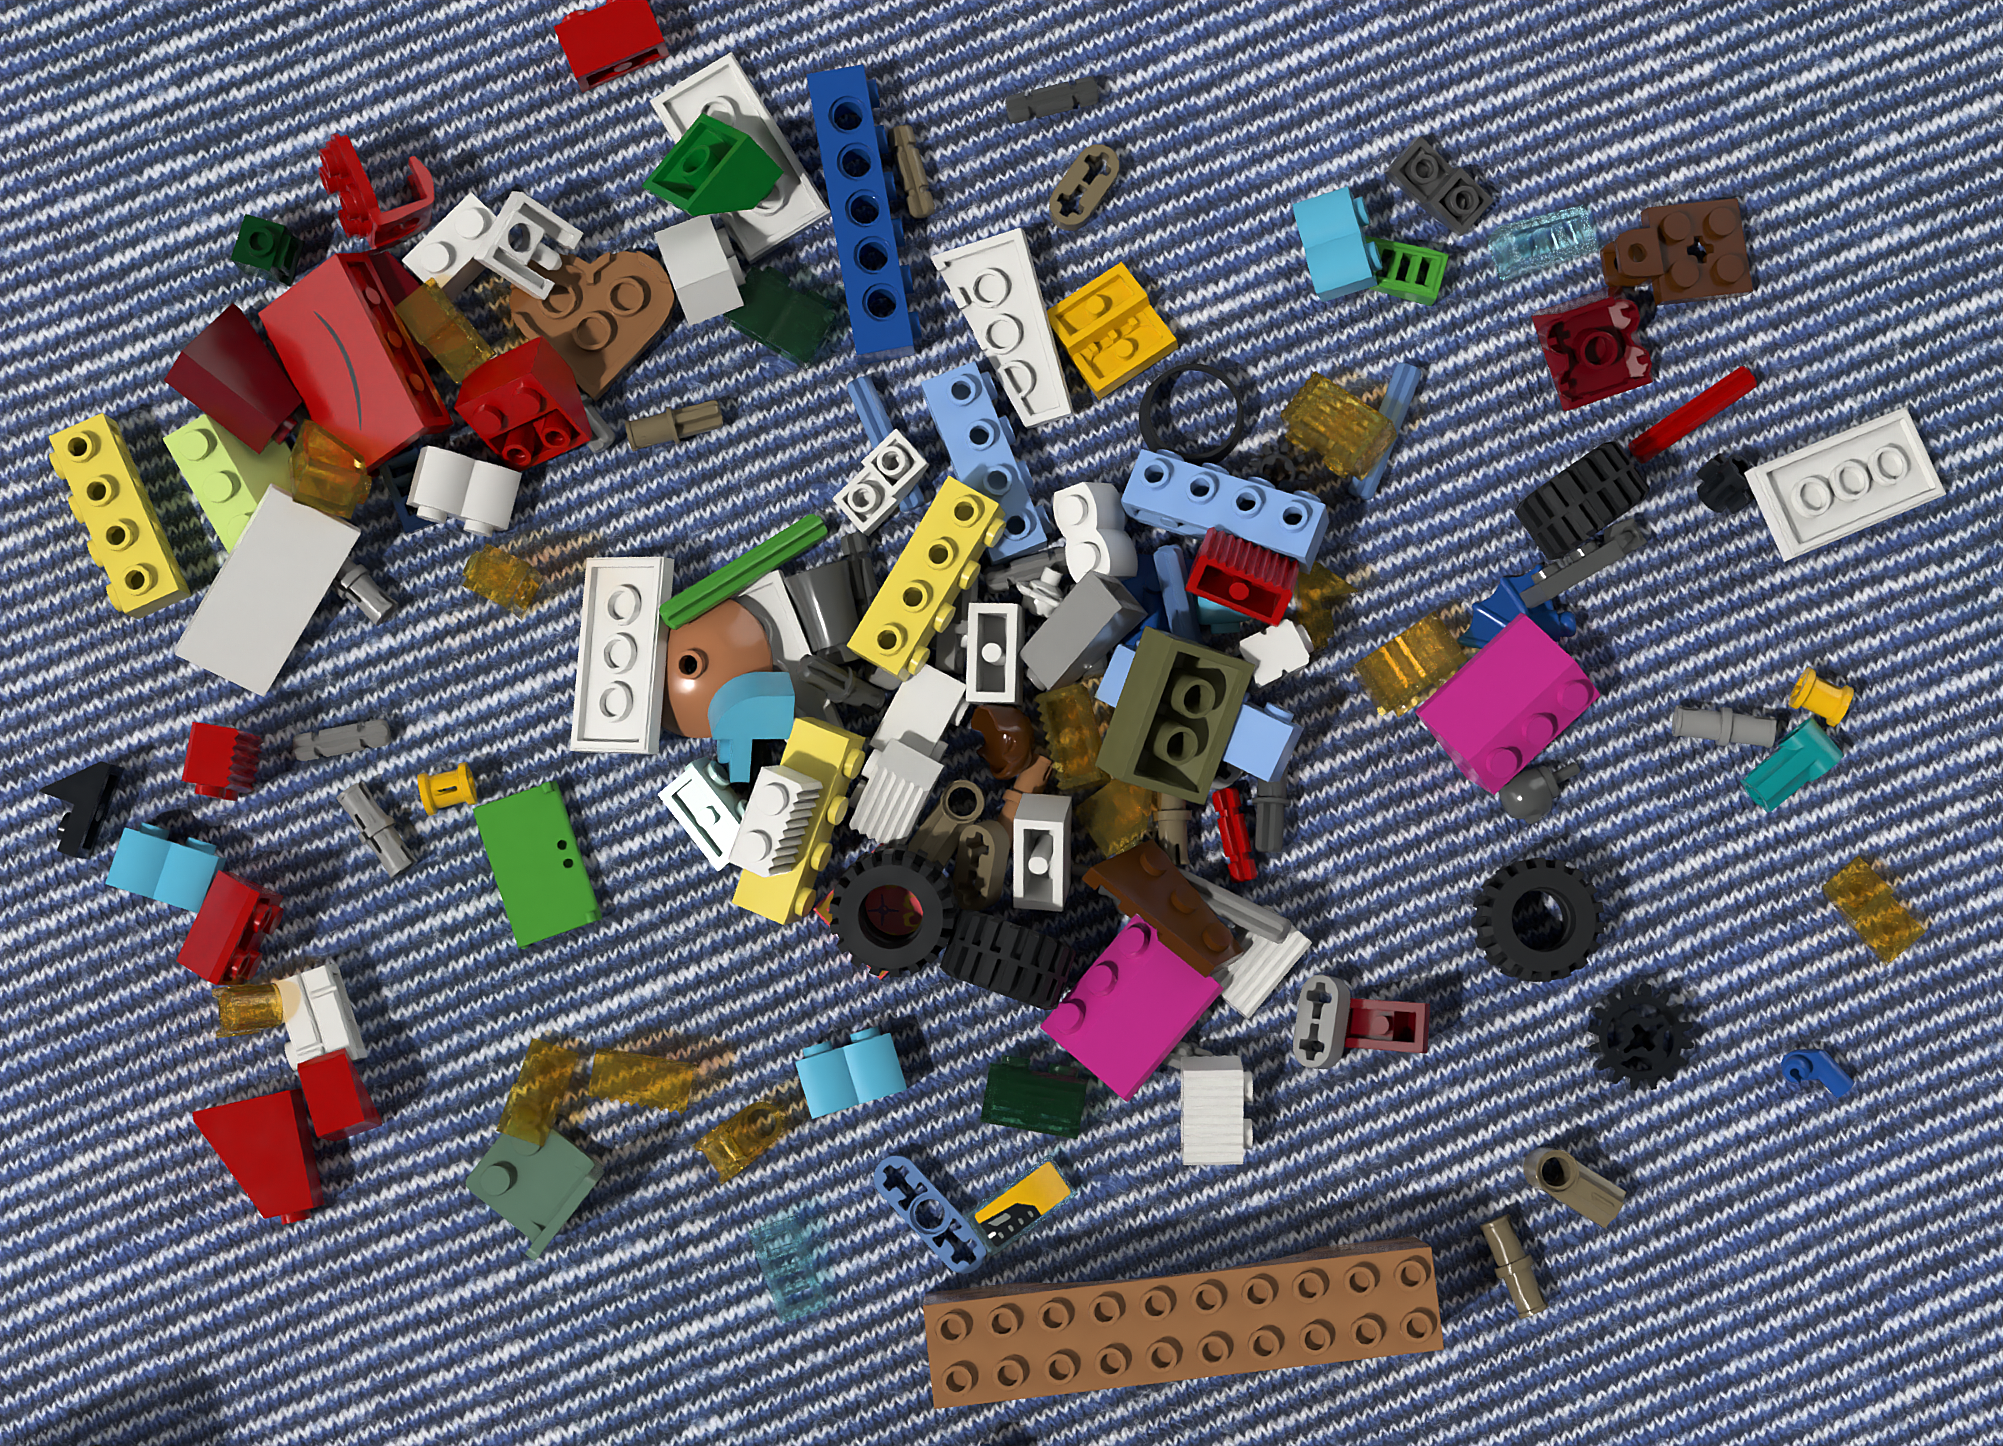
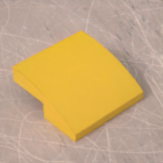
M1122 261L1047 310L1053 335L1098 400L1179 348L1177 339L1152 308L1148 295Z

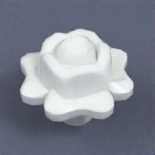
M1045 566L1040 579H1034L1030 582L1019 581L1016 587L1024 595L1021 606L1028 609L1034 615L1045 616L1048 619L1064 600L1062 598L1063 593L1058 588L1063 573Z

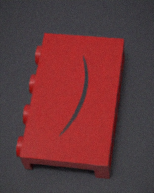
M335 253L258 313L267 331L269 341L276 348L288 372V378L303 400L302 402L309 414L310 422L319 433L331 457V463L344 484L375 479L380 475L377 467L419 437L442 433L454 424L367 253Z

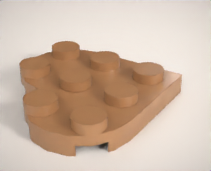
M622 251L615 254L607 252L590 264L574 254H559L562 265L558 270H547L531 259L525 266L543 278L555 283L545 300L532 297L512 283L510 285L512 291L509 305L512 312L511 317L529 341L543 335L570 366L577 386L595 402L663 332L672 318V313L676 306V297L669 276L658 261L640 251H636L637 253Z

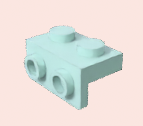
M706 756L690 762L684 768L685 772L658 795L715 869L719 871L730 864L727 858L748 801L741 800L729 785L731 782L726 770L716 761H710Z

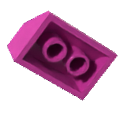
M1520 613L1427 699L1415 713L1464 776L1495 795L1598 699L1601 694L1578 663L1527 615Z
M1135 914L1058 1004L1057 1009H1054L1046 1018L1040 1028L1128 1103L1224 988L1211 976L1207 978L1202 976L1158 941L1157 930Z

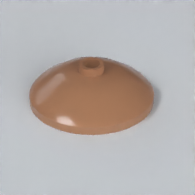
M731 598L724 600L677 630L669 627L661 726L685 737H712L707 715L710 702L715 693L725 683L737 676L752 672H773L772 651L767 634L758 619L736 600ZM689 656H693L697 661V669L692 674H689L684 666L685 660Z

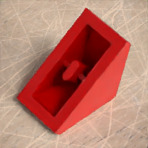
M346 1048L297 1064V1070L317 1138L336 1142L382 1126V1119Z

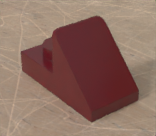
M1350 998L1344 1047L1427 1054L1430 1003Z

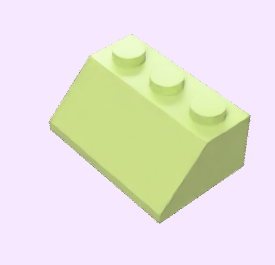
M207 414L200 416L162 438L228 554L233 549L270 483L325 510L286 441L281 445L272 441L259 455Z

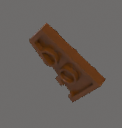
M1153 839L1090 867L1082 877V880L1094 890L1099 885H1102L1121 901L1117 908L1132 919L1137 913L1157 929L1158 941L1205 978L1235 963L1245 952L1230 930L1219 920L1201 898L1198 891L1190 885L1171 862L1168 855L1161 850Z

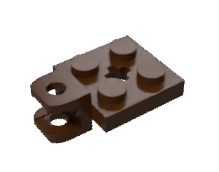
M1738 198L1647 207L1640 213L1643 228L1623 232L1613 242L1608 243L1600 250L1605 284L1609 287L1622 286L1623 289L1645 287L1652 283L1655 306L1743 297L1753 292ZM1694 241L1699 242L1706 250L1707 255L1703 257V264L1698 263L1696 256H1688L1687 248L1692 246ZM1615 258H1617L1618 270L1614 266Z

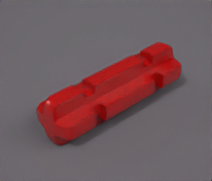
M1236 787L1216 790L1212 794L1215 812L1220 814L1217 822L1225 857H1230L1231 863L1227 864L1230 879L1233 883L1254 880L1257 878V870L1254 858L1250 859L1249 856L1252 848L1244 813H1239L1238 807L1242 806L1239 791Z

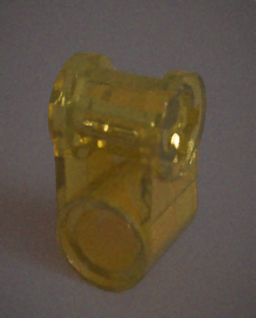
M275 983L246 984L211 989L212 997L217 998L220 1029L215 1031L216 1039L262 1033L261 1030L278 1028L281 1025L283 1003L280 990Z
M770 1098L759 1099L745 1107L730 1120L726 1119L692 1145L696 1152H703L718 1172L719 1177L717 1180L722 1186L756 1160L755 1156L782 1136L788 1125V1115L785 1108L778 1101ZM765 1109L773 1114L776 1120V1127L772 1134L761 1135L753 1129L751 1117L755 1110Z

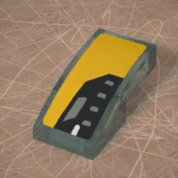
M1048 1154L1008 1184L996 1190L963 1215V1217L992 1257L1041 1223L1078 1195V1193L1053 1157Z

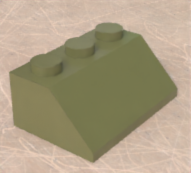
M1145 625L1095 766L1122 782L1204 805L1255 664L1193 640Z

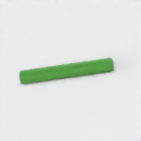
M809 514L663 603L659 608L662 620L667 627L673 630L681 628L825 539L828 531L824 521L820 516Z

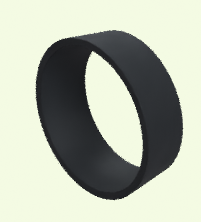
M1196 363L1183 364L1163 373L1148 387L1139 408V426L1142 437L1152 452L1156 453L1159 449L1169 450L1180 455L1184 462L1201 467L1203 463L1217 464L1233 451L1243 431L1244 410L1236 387L1225 374L1208 365ZM1193 370L1211 374L1221 380L1235 397L1237 403L1235 427L1229 438L1210 452L1186 454L1176 451L1166 445L1153 428L1150 417V405L1153 394L1166 377L1177 372Z

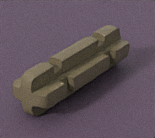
M908 124L893 127L888 130L887 135L891 151L896 153L894 161L903 193L908 195L906 203L910 217L912 219L928 217L934 214L935 205L931 192L927 191L929 184L919 149L914 148L917 145L913 128Z

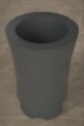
M848 560L817 567L783 579L807 632L812 652H817V656L836 666L861 659L862 657L847 647L848 642L860 624L851 588Z

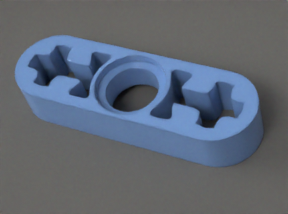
M893 1154L881 1160L874 1173V1184L883 1198L952 1271L966 1274L977 1270L984 1262L986 1256V1244L982 1235L910 1158L901 1154ZM889 1165L895 1169L900 1168L902 1165L907 1167L909 1172L905 1180L913 1190L916 1189L919 1182H922L928 1189L917 1194L911 1201L908 1209H905L899 1202L907 1198L908 1195L897 1185L889 1189L884 1184L888 1177L884 1169ZM927 1199L938 1201L945 1211L944 1220L934 1228L922 1226L916 1218L917 1206ZM953 1218L961 1224L960 1227L953 1230V1233L963 1242L968 1241L970 1238L976 1242L973 1248L976 1258L971 1262L965 1258L957 1262L952 1258L955 1247L947 1237H945L941 1245L933 1239V1237L947 1230Z

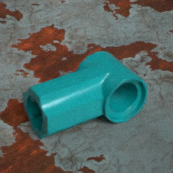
M1813 717L1805 720L1789 732L1777 744L1780 748L1740 780L1748 796L1767 813L1772 812L1807 781L1812 782L1821 777L1844 757L1842 751Z

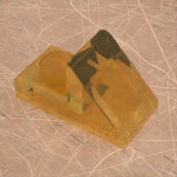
M431 277L394 307L417 342L430 351L457 385L497 354L434 277Z
M1314 561L1310 574L1298 572L1293 592L1298 623L1303 625L1314 647V651L1310 653L1324 651L1329 646L1328 638H1334L1330 609L1322 610L1321 603L1352 598L1358 593L1355 587L1317 561Z

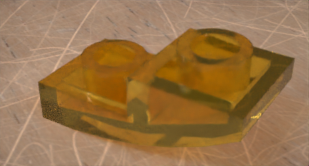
M1859 855L1821 888L1844 920L1886 967L1926 932L1891 896L1893 890Z
M532 1038L517 1082L512 1085L496 1131L545 1147L581 1054Z

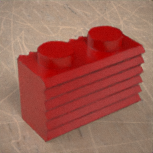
M1211 527L1207 530L1195 557L1185 591L1278 627L1292 598L1300 565L1298 560L1291 562L1288 556L1281 558L1279 553L1272 555L1270 549L1263 551L1261 545L1254 547L1252 542L1244 543L1242 538L1235 540L1233 534L1226 536L1224 530L1217 532L1215 527Z
M192 722L181 781L196 784L194 794L237 802L239 793L250 794L255 791L251 784L257 781L253 775L258 772L255 765L260 762L257 755L262 752L258 747L263 743L262 739L259 736L236 728Z

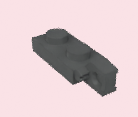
M1633 518L1616 523L1604 530L1602 543L1597 545L1595 540H1592L1569 553L1573 561L1571 564L1560 569L1557 562H1554L1531 575L1530 577L1534 585L1522 591L1519 595L1526 607L1532 609L1646 544L1647 541Z

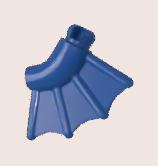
M1537 564L1534 569L1525 575L1502 577L1494 594L1480 603H1473L1472 609L1474 613L1471 626L1462 636L1458 637L1457 642L1462 646L1482 649L1520 613L1527 615L1552 640L1559 642L1560 637L1568 638L1576 634V620L1574 614L1570 611L1557 613L1554 610L1552 599L1532 609L1526 607L1519 593L1534 585L1530 576L1544 568L1541 564Z

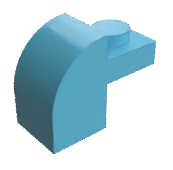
M752 672L737 676L725 683L712 698L707 716L712 739L717 740L718 763H726L730 782H749L752 739H789L793 728L795 693L789 672Z

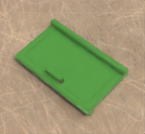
M557 780L545 782L540 786L472 809L518 948L527 949L530 944L603 919Z

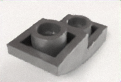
M1421 136L1414 138L1384 171V174L1407 196L1458 236H1463L1494 201L1461 167L1453 169Z

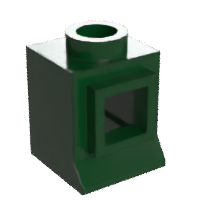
M245 214L230 260L245 274L291 287L305 241L295 237L285 225Z

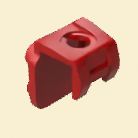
M331 134V139L326 141V147L318 150L323 165L318 168L320 179L328 195L337 193L342 209L338 210V217L348 238L357 236L358 239L366 238L372 249H378L382 252L420 233L431 225L432 208L434 206V182L430 171L415 156L409 157L408 165L412 175L407 176L406 180L415 202L381 212L373 188L348 135Z

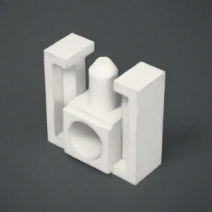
M512 191L475 254L474 259L532 297L545 300L555 283L543 278L525 265L532 259L547 270H558L562 265L560 255L540 242L543 236L546 234L558 242V245L562 248L574 250L583 232L523 192ZM517 224L522 229L523 241L517 249L513 250L508 241V234L510 229Z

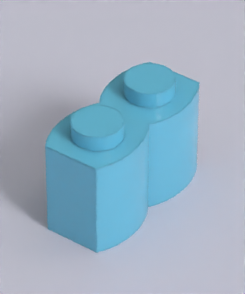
M1347 186L1292 204L1316 294L1322 302L1378 285L1375 271L1382 270L1383 266L1375 241L1367 243L1363 226L1371 223L1362 196L1354 198V195Z
M141 822L138 831L125 827L105 884L199 913L218 870L223 871L226 862L225 858L214 855L217 846L188 837L185 846L168 841L169 830Z
M878 1026L850 1034L852 1044L833 1050L831 1041L802 1049L805 1059L795 1061L812 1119L907 1090L891 1033L881 1035Z

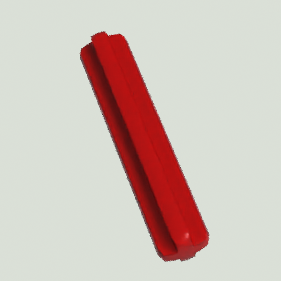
M1740 366L1633 439L1628 445L1630 452L1639 463L1644 464L1752 391L1757 386L1755 377L1747 367Z

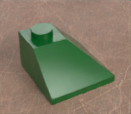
M701 113L642 184V187L648 193L691 216H701L754 209L760 201L766 199L771 194L775 183L784 171L748 134Z

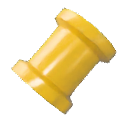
M1808 667L1798 678L1791 692L1788 705L1794 709L1803 707L1826 718V724L1835 727L1847 712L1854 695V689L1848 685L1842 688L1816 676V670Z
M467 762L458 763V768L455 770L431 776L426 772L417 775L420 797L428 816L436 815L440 808L466 802L471 806L478 803L475 781ZM453 786H456V787H457V788H453V789H449V790H445V791H441V792L439 791V790H442V789H445V788H449V787H453Z

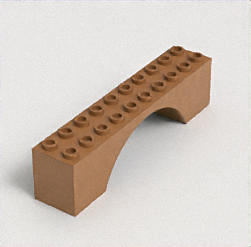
M1414 1236L1316 1247L1302 1253L1277 1259L1181 1274L1091 1282H1014L925 1293L923 1302L934 1409L1444 1350L1432 1248Z

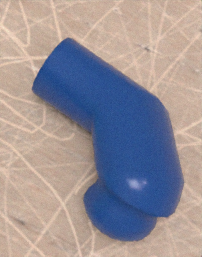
M1796 1049L1786 1054L1781 1062L1782 1074L1789 1082L1796 1084L1805 1080H1820L1836 1098L1848 1092L1855 1083L1823 1049Z

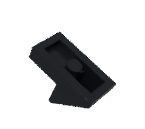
M100 761L39 790L41 793L74 804L72 812H67L59 824L57 839L61 841L57 848L58 852L75 858L90 860L125 769L124 767Z

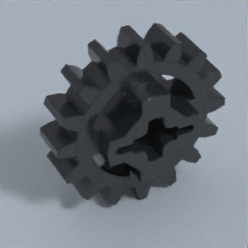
M1625 984L1620 985L1621 998H1617L1611 992H1605L1602 995L1607 1005L1605 1009L1598 1007L1590 1008L1589 1012L1597 1019L1596 1025L1583 1027L1584 1032L1594 1035V1042L1584 1046L1585 1052L1598 1053L1600 1058L1592 1065L1594 1070L1610 1069L1607 1082L1617 1084L1625 1077V1087L1628 1090L1636 1091L1640 1080H1642L1646 1089L1655 1090L1657 1089V1076L1666 1082H1672L1675 1080V1077L1670 1068L1673 1065L1679 1067L1687 1066L1688 1062L1680 1056L1681 1049L1694 1048L1693 1042L1683 1039V1032L1693 1028L1692 1022L1679 1021L1677 1016L1684 1010L1683 1004L1667 1005L1670 992L1660 990L1652 997L1651 985L1640 984L1637 995H1635L1631 985ZM1644 1004L1656 1011L1648 1014L1646 1017H1639L1635 1010L1630 1009L1629 1005ZM1610 1022H1612L1615 1026L1613 1041L1608 1044V1027ZM1632 1028H1648L1646 1030L1647 1033L1642 1036V1041L1645 1044L1644 1047L1629 1046L1631 1044L1630 1041L1635 1037ZM1669 1031V1044L1665 1052L1662 1048L1664 1033ZM1632 1057H1638L1642 1064H1646L1648 1068L1644 1070H1631L1620 1063Z

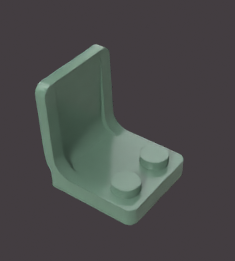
M525 1109L515 1116L466 1179V1186L473 1194L529 1238L532 1245L525 1254L535 1262L604 1174L601 1163L532 1109Z

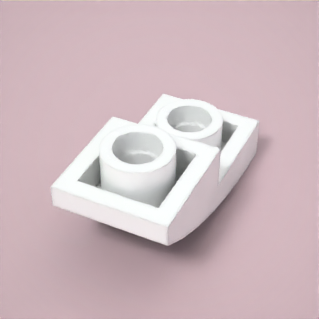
M898 429L889 434L861 461L865 468L832 498L855 526L867 536L902 502L930 465Z

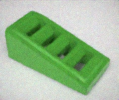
M1365 236L1367 243L1375 241L1380 258L1382 255L1391 257L1386 276H1376L1378 285L1367 289L1431 307L1437 298L1449 254L1424 247ZM1401 260L1410 262L1405 281L1396 280ZM1420 266L1429 268L1424 286L1415 284Z

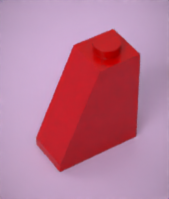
M301 1088L192 1112L193 1121L264 1219L280 1216L282 1225L312 1218L310 1209L325 1204Z

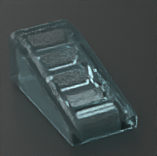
M1584 205L1501 225L1487 237V245L1501 281L1522 277L1595 253L1599 250ZM1563 224H1569L1576 245L1570 246ZM1546 229H1550L1557 250L1552 249ZM1528 235H1531L1538 255H1533L1527 239Z
M797 1212L749 1229L748 1233L782 1324L829 1307ZM787 1233L791 1234L793 1242L768 1250L765 1241ZM797 1251L800 1260L776 1269L774 1268L773 1259ZM804 1269L806 1279L784 1287L780 1286L778 1278ZM811 1288L814 1297L787 1306L786 1296Z

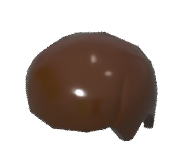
M988 703L976 707L971 720V727L984 735V744L976 750V753L990 763L991 774L998 780L1011 779L1025 771L1031 763L1035 747L1034 728L1029 718L1016 706L1008 704Z

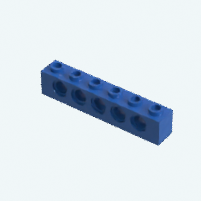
M863 64L806 74L858 365L915 356L913 341L922 340L918 311L908 312L905 294L914 293L909 264L900 266L897 248L905 247L906 245L901 218L891 219L888 201L897 200L893 172L883 173L880 155L889 154L884 125L874 126L872 109L880 108L876 79L866 80ZM852 113L859 116L862 122L853 130H843L836 125L837 120L844 114ZM860 159L866 161L871 167L865 175L853 177L844 171L849 162ZM868 205L874 207L879 212L878 217L868 224L857 222L852 216L855 210L861 206ZM870 252H880L888 259L884 267L875 271L864 268L861 265V260ZM879 298L890 299L896 305L894 312L884 318L874 316L869 311V307Z

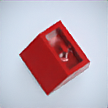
M543 335L471 368L465 373L454 409L509 469L517 472L524 471L591 440L593 433L573 371Z
M218 870L176 961L215 985H242L245 979L251 980L262 961L263 954L258 952L265 935H272L282 919L284 909L279 906L284 896L232 872Z

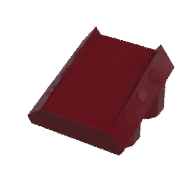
M1622 286L1601 288L1599 291L1548 308L1538 309L1531 315L1563 411H1570L1653 383L1654 378L1651 372L1652 363L1650 355L1642 346L1637 332L1640 322L1638 307L1632 301L1626 299Z

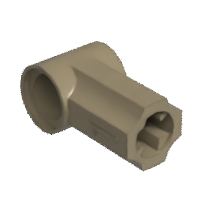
M957 780L950 783L943 790L941 797L909 842L908 851L917 853L918 849H921L928 853L927 859L933 863L938 860L945 867L959 846L963 830L967 826L973 825L984 812L986 797L983 790L976 783L969 780ZM968 788L975 794L977 806L970 815L959 816L952 811L950 797L955 790Z
M1538 1147L1532 1150L1525 1158L1523 1174L1533 1188L1544 1191L1601 1228H1606L1621 1210L1626 1191L1576 1161L1568 1152L1551 1147ZM1555 1157L1560 1165V1173L1555 1181L1547 1184L1542 1177V1167L1548 1159Z

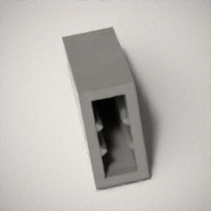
M1090 570L1081 578L1018 653L1027 664L1023 671L1029 680L1040 690L1044 691L1047 688L1049 691L1063 693L1149 614L1118 578Z

